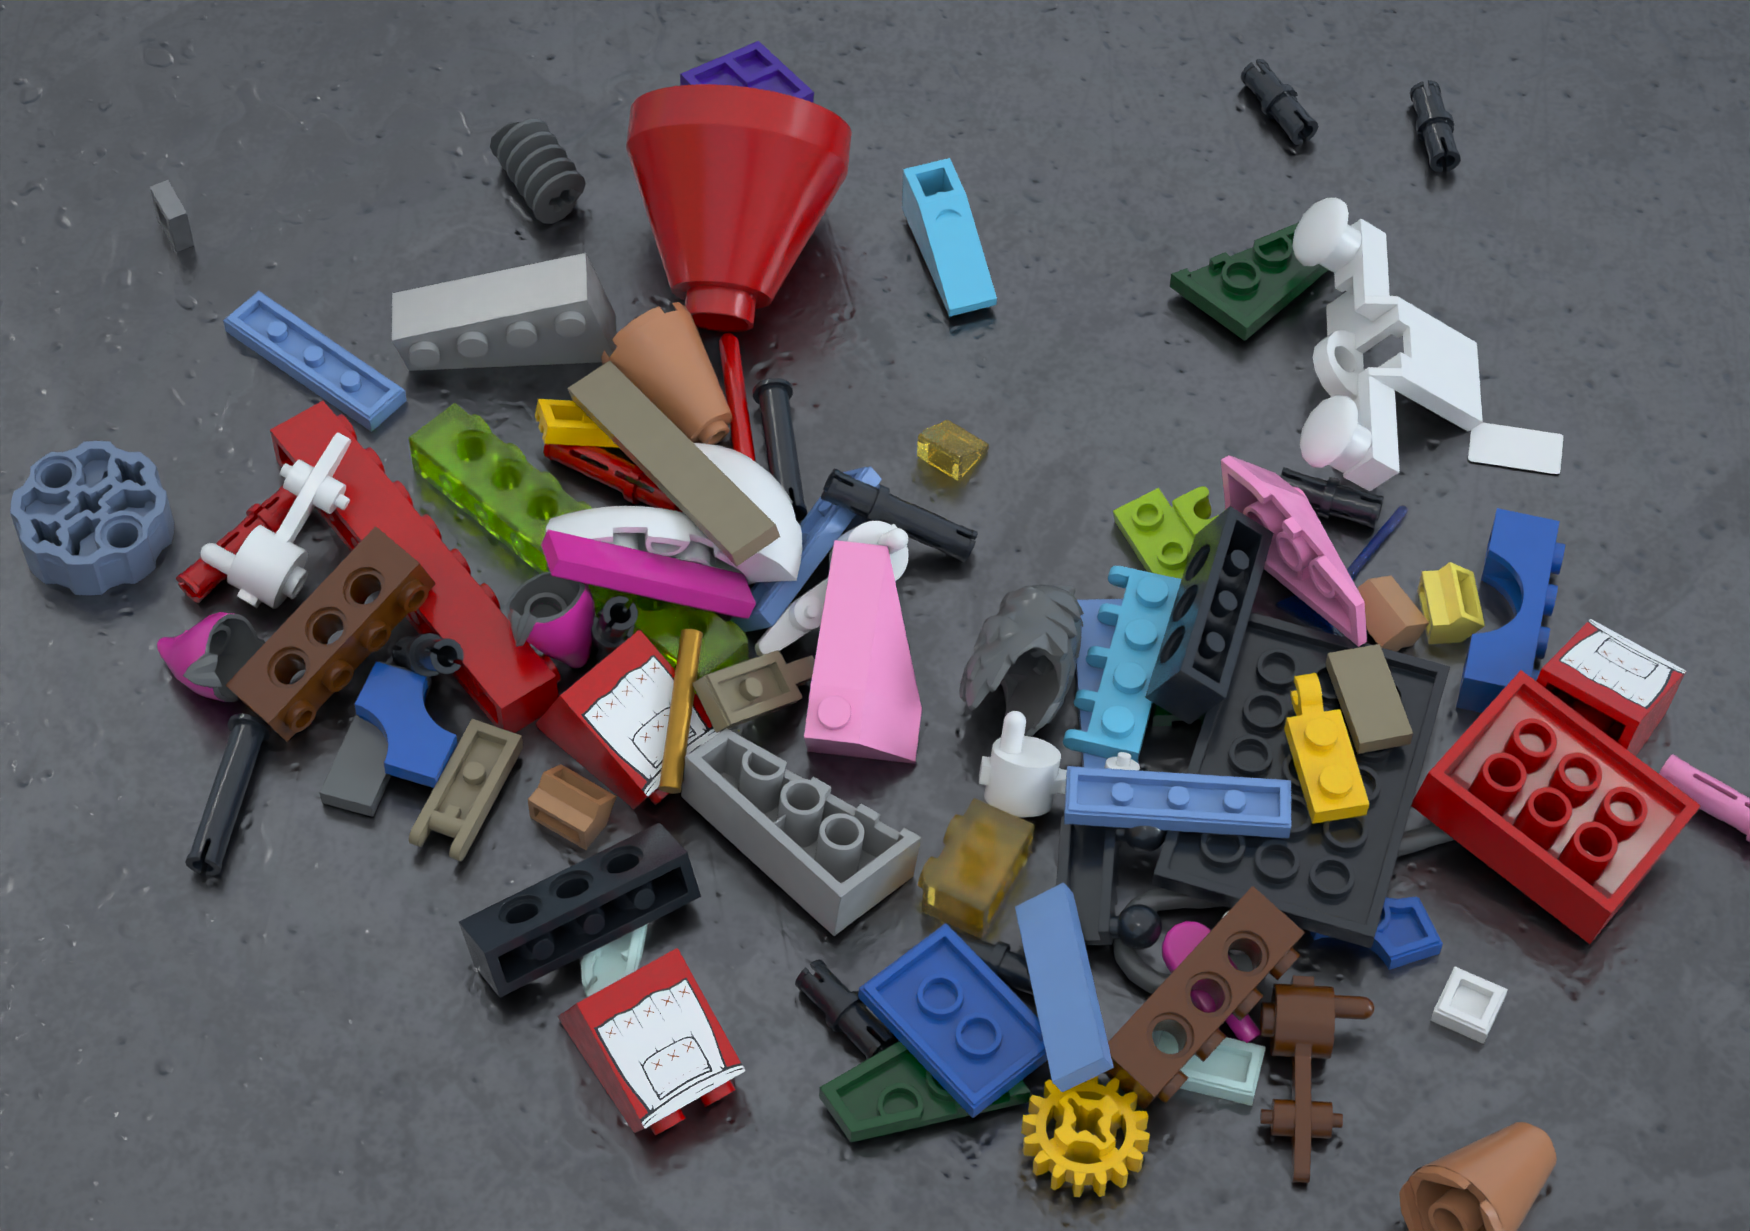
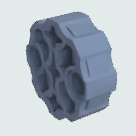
M86 441L77 448L65 452H50L30 467V476L22 487L13 492L10 514L30 571L43 583L59 584L68 587L75 595H102L111 587L124 583L136 584L155 570L157 557L165 547L172 544L174 519L167 493L162 488L157 466L141 452H127L118 449L110 441Z

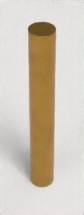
M683 629L680 635L659 790L667 793H680L682 787L695 694L692 683L697 680L703 633L695 629Z

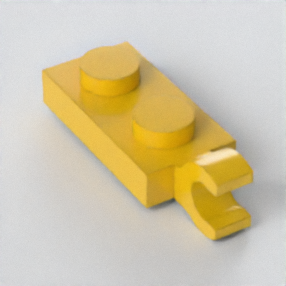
M1316 673L1294 676L1297 690L1291 691L1290 697L1297 716L1286 718L1284 731L1312 824L1367 815L1369 801L1341 710L1324 712L1321 686Z

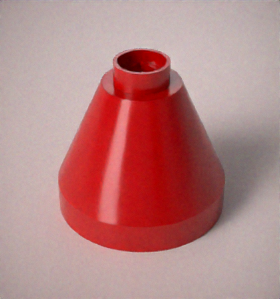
M714 84L680 85L661 88L639 96L632 103L626 142L627 154L671 291L678 298L685 300V306L691 313L696 327L720 332L748 331L754 327L755 309L771 304L848 173L852 131L847 122L834 112L791 95L757 88Z

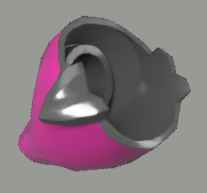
M548 571L532 577L519 586L506 604V612L516 647L523 646L527 640L545 655L567 664L571 668L583 667L587 663L591 652V628L595 616V606L589 585L554 577Z
M219 612L204 618L181 635L159 639L157 649L175 678L193 692L205 698L223 702H236L239 698L226 684L264 645L265 641L257 637L256 631L244 616Z

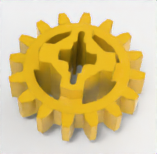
M1098 1076L1064 1092H1061L1052 1080L1049 1079L1044 1085V1098L1032 1095L1029 1099L1028 1112L1030 1114L1023 1115L1021 1133L1026 1135L1023 1140L1022 1151L1024 1156H1036L1033 1161L1032 1171L1036 1176L1047 1171L1052 1173L1051 1188L1055 1191L1066 1181L1073 1184L1072 1191L1074 1197L1080 1198L1084 1185H1092L1096 1194L1101 1197L1105 1196L1107 1181L1111 1180L1115 1185L1123 1188L1127 1184V1169L1134 1172L1141 1170L1144 1156L1142 1152L1148 1151L1150 1134L1144 1131L1147 1129L1148 1114L1147 1111H1135L1138 1095L1135 1092L1127 1093L1124 1096L1118 1094L1120 1080L1116 1077L1110 1080L1106 1086L1098 1084ZM1053 1117L1056 1120V1130H1054V1137L1049 1140L1046 1128ZM1122 1127L1124 1142L1118 1150L1115 1147V1137L1117 1129Z

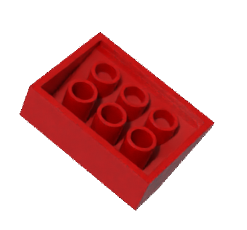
M1522 670L1518 672L1428 772L1411 805L1589 944L1621 908L1701 807L1700 804Z

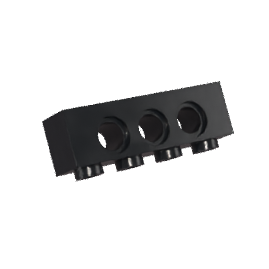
M1231 506L1200 530L1194 537L1145 696L1146 699L1188 724L1193 723L1227 696L1274 534Z
M658 823L459 921V925L474 966L501 998L700 898L701 894L688 852Z

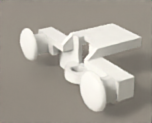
M1325 198L1314 203L1303 214L1295 229L1292 247L1295 258L1303 266L1320 264L1334 272L1335 289L1347 292L1326 306L1327 337L1314 347L1313 353L1315 372L1322 386L1331 397L1323 400L1310 413L1302 428L1299 445L1303 459L1311 467L1322 468L1330 465L1342 472L1344 478L1368 491H1372L1400 473L1395 391L1466 431H1470L1483 422L1477 343L1400 297L1390 296L1386 233L1363 219H1359L1351 226L1348 225L1349 213L1346 203L1339 198ZM1391 334L1398 338L1403 336L1404 353H1398L1379 367H1368L1364 370L1363 353Z

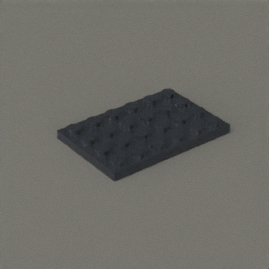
M1251 612L1227 696L1206 712L1186 774L1291 780L1289 838L1168 831L1153 875L1152 885L1232 908L1254 886L1299 928L1372 948L1450 666L1382 648L1413 736L1409 745L1357 754L1325 663L1328 653L1359 647L1348 638ZM1364 643L1359 647L1370 646V644ZM1316 673L1321 686L1324 712L1341 710L1369 801L1367 815L1312 824L1284 731L1286 718L1297 716L1290 697L1291 691L1297 690L1294 676Z

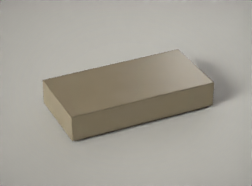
M1380 644L1328 653L1325 665L1357 754L1411 744L1413 732Z

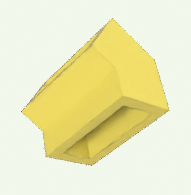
M1451 562L1439 570L1422 571L1417 591L1422 614L1429 621L1425 629L1428 644L1460 643L1485 627L1475 577L1472 571Z

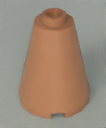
M679 302L672 303L676 311L664 313L660 306L653 308L632 320L614 336L612 341L617 348L610 357L604 350L601 356L602 365L610 360L693 443L715 445L729 433L728 425L732 420V414L692 315L686 306Z
M1516 1122L1416 1169L1402 1186L1399 1193L1401 1213L1409 1231H1517L1556 1165L1557 1157L1552 1140L1542 1129L1526 1122Z

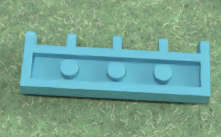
M1113 566L1110 568L1108 575L1109 583L1117 587L1126 588L1121 606L1105 603L1099 608L1098 620L1104 624L1116 627L1110 649L1099 646H1092L1088 649L1086 662L1093 667L1104 669L1098 692L1085 689L1076 692L1074 705L1080 710L1092 712L1087 732L1076 729H1069L1065 732L1063 745L1066 748L1104 758L1117 757L1119 752H1126L1131 755L1132 760L1138 763L1153 702L1146 699L1145 696L1182 579L1123 566Z

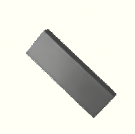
M380 661V663H384V664H387V665H391V666H394V667H397V668H401V669H404V670L413 672L412 670H410V669H408V668H404V667H400V666H396V665H392V664H388V663H385V662H381V661ZM427 677V695L432 686L431 677ZM356 714L319 794L321 802L324 804L373 817L392 776L386 774L384 768L388 743L382 732L375 725L361 719Z

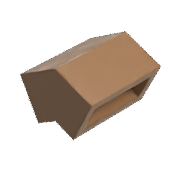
M1392 576L1368 579L1357 588L1365 603L1366 630L1377 644H1380L1381 648L1397 652L1403 647L1413 646L1428 626L1429 621Z
M560 764L543 772L538 788L528 798L529 814L531 819L587 850L606 827L617 796Z

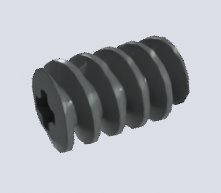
M531 118L522 122L509 123L500 128L491 137L490 149L492 154L497 157L501 167L506 170L509 179L515 184L519 194L524 197L528 207L533 210L537 220L542 223L553 224L571 213L576 205V200L584 192L585 179L582 174L577 172L574 162L568 159L565 149L559 146L556 136L550 133L545 121Z

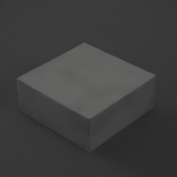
M169 180L150 186L157 220L175 252L194 246L187 212Z

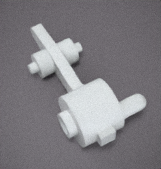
M337 432L315 467L300 459L293 466L287 463L283 465L279 475L286 478L283 488L297 495V498L276 533L262 525L257 526L246 538L236 555L214 543H208L202 547L200 552L202 560L227 574V583L240 589L237 597L256 608L263 602L276 609L287 597L293 599L299 593L308 576V571L304 569L308 558V551L293 542L315 506L329 514L337 507L345 510L348 506L350 499L344 496L346 485L332 478L345 455L351 439Z
M882 521L865 522L842 534L837 539L838 541L888 546L895 581L902 576L907 567L908 535L904 530L897 528L895 524L890 525ZM833 546L829 554V566L831 564ZM828 577L789 604L776 623L756 643L755 651L758 656L776 650L780 651L821 625Z
M1011 711L1004 718L1001 738L993 743L991 757L982 756L979 784L986 785L984 798L993 808L1017 818L1040 816L1051 810L1054 794H1065L1067 770L1059 768L1061 760L1059 750L1044 740L1024 736L1026 727L1025 716L1019 711ZM1119 752L1117 757H1110L1105 763V768L1140 770L1139 764L1132 760L1131 755L1126 752Z

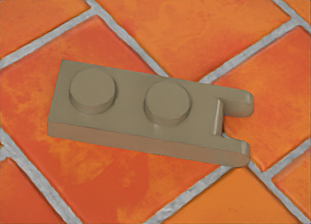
M471 719L413 825L409 835V843L422 847L431 830L455 838L450 847L449 857L462 861L523 749L522 735Z

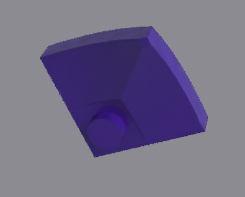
M759 41L680 74V85L714 84L750 87L791 95L814 103V92Z

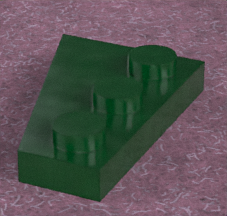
M1298 222L1254 240L1252 248L1232 256L1224 252L1210 258L1209 265L1192 272L1185 268L1172 273L1170 288L1245 341L1328 269L1320 264L1303 266L1295 258L1292 244Z
M900 1041L819 1087V1098L850 1142L970 1116ZM1021 1080L980 1113L1027 1103L1030 1099V1090Z

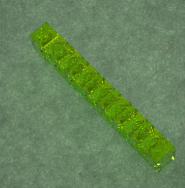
M453 403L408 438L413 469L539 574L550 571L541 546L546 535V526L550 519L567 513L593 509L584 501L580 500L577 502L563 491L560 483L552 474L546 471L541 473L527 461L522 451L513 443L505 444L491 432L488 424L480 416L468 414L456 403ZM588 584L593 596L596 617L598 619V611L613 597L622 596L628 598L629 600L625 605L627 609L634 603L638 616L634 624L633 634L640 629L675 670L680 635L683 629H695L703 633L697 680L707 674L749 660L748 639L743 630L732 621L725 622L712 611Z

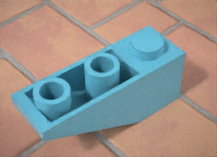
M947 158L903 169L902 210L949 317L997 305L996 293L967 195L951 159Z

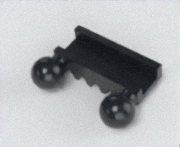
M1061 816L1056 886L1064 882L1074 894L1085 945L1113 944L1114 939H1120L1129 948L1144 950L1153 946L1158 941L1162 932V922L1157 912L1151 907L1143 904L1131 905L1123 910L1119 916H1116L1115 905L1118 902L1116 886H1119L1117 867H1120L1119 847H1121V842H1127L1136 851L1151 852L1162 846L1168 832L1167 830H1160L1152 826L1121 828L1064 824V816Z

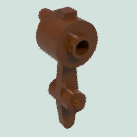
M1293 975L1290 984H1274L1271 1002H1262L1260 1011V1036L1269 1037L1271 1056L1292 1057V1100L1272 1099L1271 1110L1261 1109L1260 1124H1270L1271 1136L1292 1137V1182L1309 1183L1311 1138L1330 1139L1332 1128H1342L1343 1114L1333 1113L1332 1102L1311 1101V1058H1331L1335 1018L1365 1020L1374 1013V1004L1369 998L1335 995L1333 987L1314 986V976Z

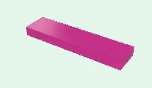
M549 529L541 544L550 573L554 577L743 619H749L756 605L746 578L742 573Z

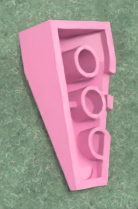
M1230 455L1221 459L1225 510L1231 506L1274 533L1263 569L1358 647L1366 643L1364 600L1304 492L1298 487H1292L1279 475Z
M834 540L805 725L804 740L807 751L915 764L922 707L888 546Z

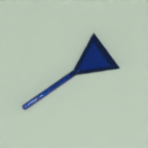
M1402 505L1397 508L1348 567L1347 571L1352 579L1407 514L1408 509L1406 506ZM1296 595L1276 603V607L1313 629L1344 637V634Z

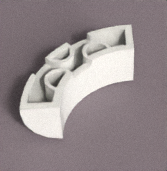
M694 443L776 524L780 537L738 565V568L750 583L797 581L802 555V530L795 518L792 506L793 501L785 489L771 473L748 456L719 445Z
M645 506L601 507L551 518L546 526V532L549 529L742 573L738 566L736 567L684 513ZM746 578V581H747L748 585L753 584V583H756V582H751V583H750V581Z

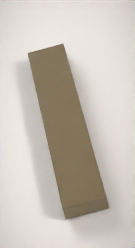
M610 360L567 388L572 400L736 567L780 537L776 524Z

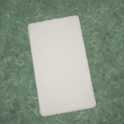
M1482 422L1471 429L1468 460L1471 462L1559 474L1561 470L1563 435Z

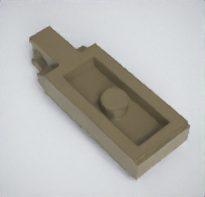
M779 650L707 674L692 684L715 732L718 733L726 728L729 729L789 707L802 699L798 688L812 679L815 660L811 655L786 664L782 654H780Z

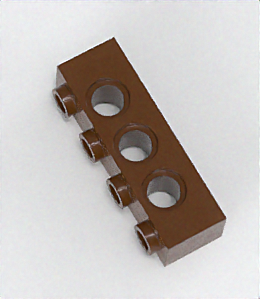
M375 526L229 680L226 686L248 708L288 742L296 732L304 730L311 724L316 716V711L334 692L340 691L350 682L356 668L371 652L378 651L387 643L391 636V631L408 613L417 610L425 602L429 591L436 583L417 560ZM380 591L379 596L373 602L365 604L366 599L372 593ZM343 630L338 640L327 644L329 638L334 633ZM305 670L303 677L299 681L290 684L291 679L296 673Z
M1252 886L1108 1041L1114 1068L1104 1072V1074L1111 1080L1114 1077L1120 1080L1119 1087L1126 1094L1135 1092L1138 1095L1137 1104L1144 1110L1156 1097L1166 1104L1188 1080L1189 1077L1181 1071L1188 1061L1196 1055L1204 1062L1227 1037L1219 1030L1220 1026L1231 1014L1241 1021L1264 996L1256 989L1262 980L1270 974L1278 981L1300 957V954L1293 949V946L1305 932ZM1239 950L1247 954L1252 962L1253 970L1243 972L1234 968L1228 959V951ZM1194 990L1207 992L1214 999L1216 1011L1207 1013L1197 1009L1191 1001L1190 992ZM1166 1031L1173 1035L1178 1043V1053L1167 1054L1160 1051L1153 1042V1032Z

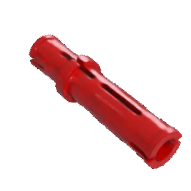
M545 444L543 453L546 458L555 460L591 479L622 492L626 501L633 504L643 502L654 508L682 512L637 465L603 448ZM581 455L608 466V471L582 459ZM626 477H631L654 488V492L626 480Z
M282 485L278 491L261 505L258 503L253 504L246 511L247 517L216 544L236 555L246 538L257 526L262 525L276 533L297 495L284 489ZM199 558L193 565H190L185 571L180 573L176 577V581L179 582V587L190 599L200 603L219 583L227 578V574Z

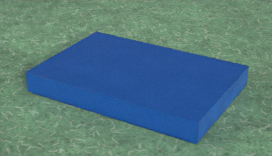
M947 923L859 987L858 998L972 1118L1047 1061L1039 1018Z

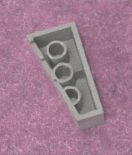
M586 253L392 293V342L409 371L602 362L601 356L604 350L610 357L617 348L612 341L616 335V314Z
M724 729L685 756L681 797L833 936L914 876L921 842L920 836L906 828H903L901 832L896 831L880 822V814L863 804L855 808L830 794L831 786L815 777L808 780L786 769V761L731 730Z

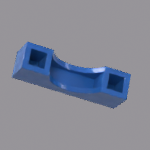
M1497 508L1489 536L1481 581L1492 586L1505 597L1512 608L1514 619L1497 630L1472 634L1456 708L1482 713L1520 670L1535 681L1537 680L1540 670L1533 669L1535 658L1544 659L1550 635V628L1541 626L1542 616H1552L1558 590L1557 585L1548 584L1550 573L1559 575L1566 544L1556 542L1560 521Z

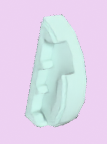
M647 924L583 956L581 961L582 987L587 997L640 969Z

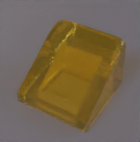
M949 420L923 430L919 434L917 441V457L957 481L989 449L988 443Z

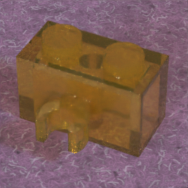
M974 798L964 816L956 814L949 823L943 839V844L946 846L939 858L931 856L921 871L918 887L923 889L922 912L983 939L1032 854L1034 824Z

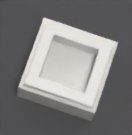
M1454 967L1434 1008L1430 1021L1484 1044L1505 1000L1508 989Z

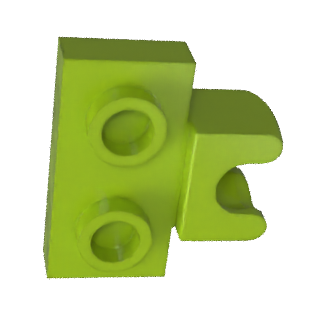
M1204 486L1172 501L1173 507L1170 506L1161 490L1157 488L1113 510L1115 523L1146 571L1182 579L1195 535L1217 516L1207 519L1211 516L1212 511L1208 499L1210 496L1209 490Z

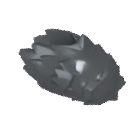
M1039 584L1025 586L1014 592H1007L1000 603L997 615H992L984 621L974 645L975 651L964 667L959 693L960 698L964 702L967 701L970 710L976 709L989 691L994 692L1001 683L1006 702L1005 716L1011 711H1019L1025 716L1026 727L1024 736L1032 737L1045 724L1051 723L1057 711L1064 703V698L1073 680L1076 659L1079 657L1083 621L1080 616L1084 613L1074 596L1076 589L1073 586Z

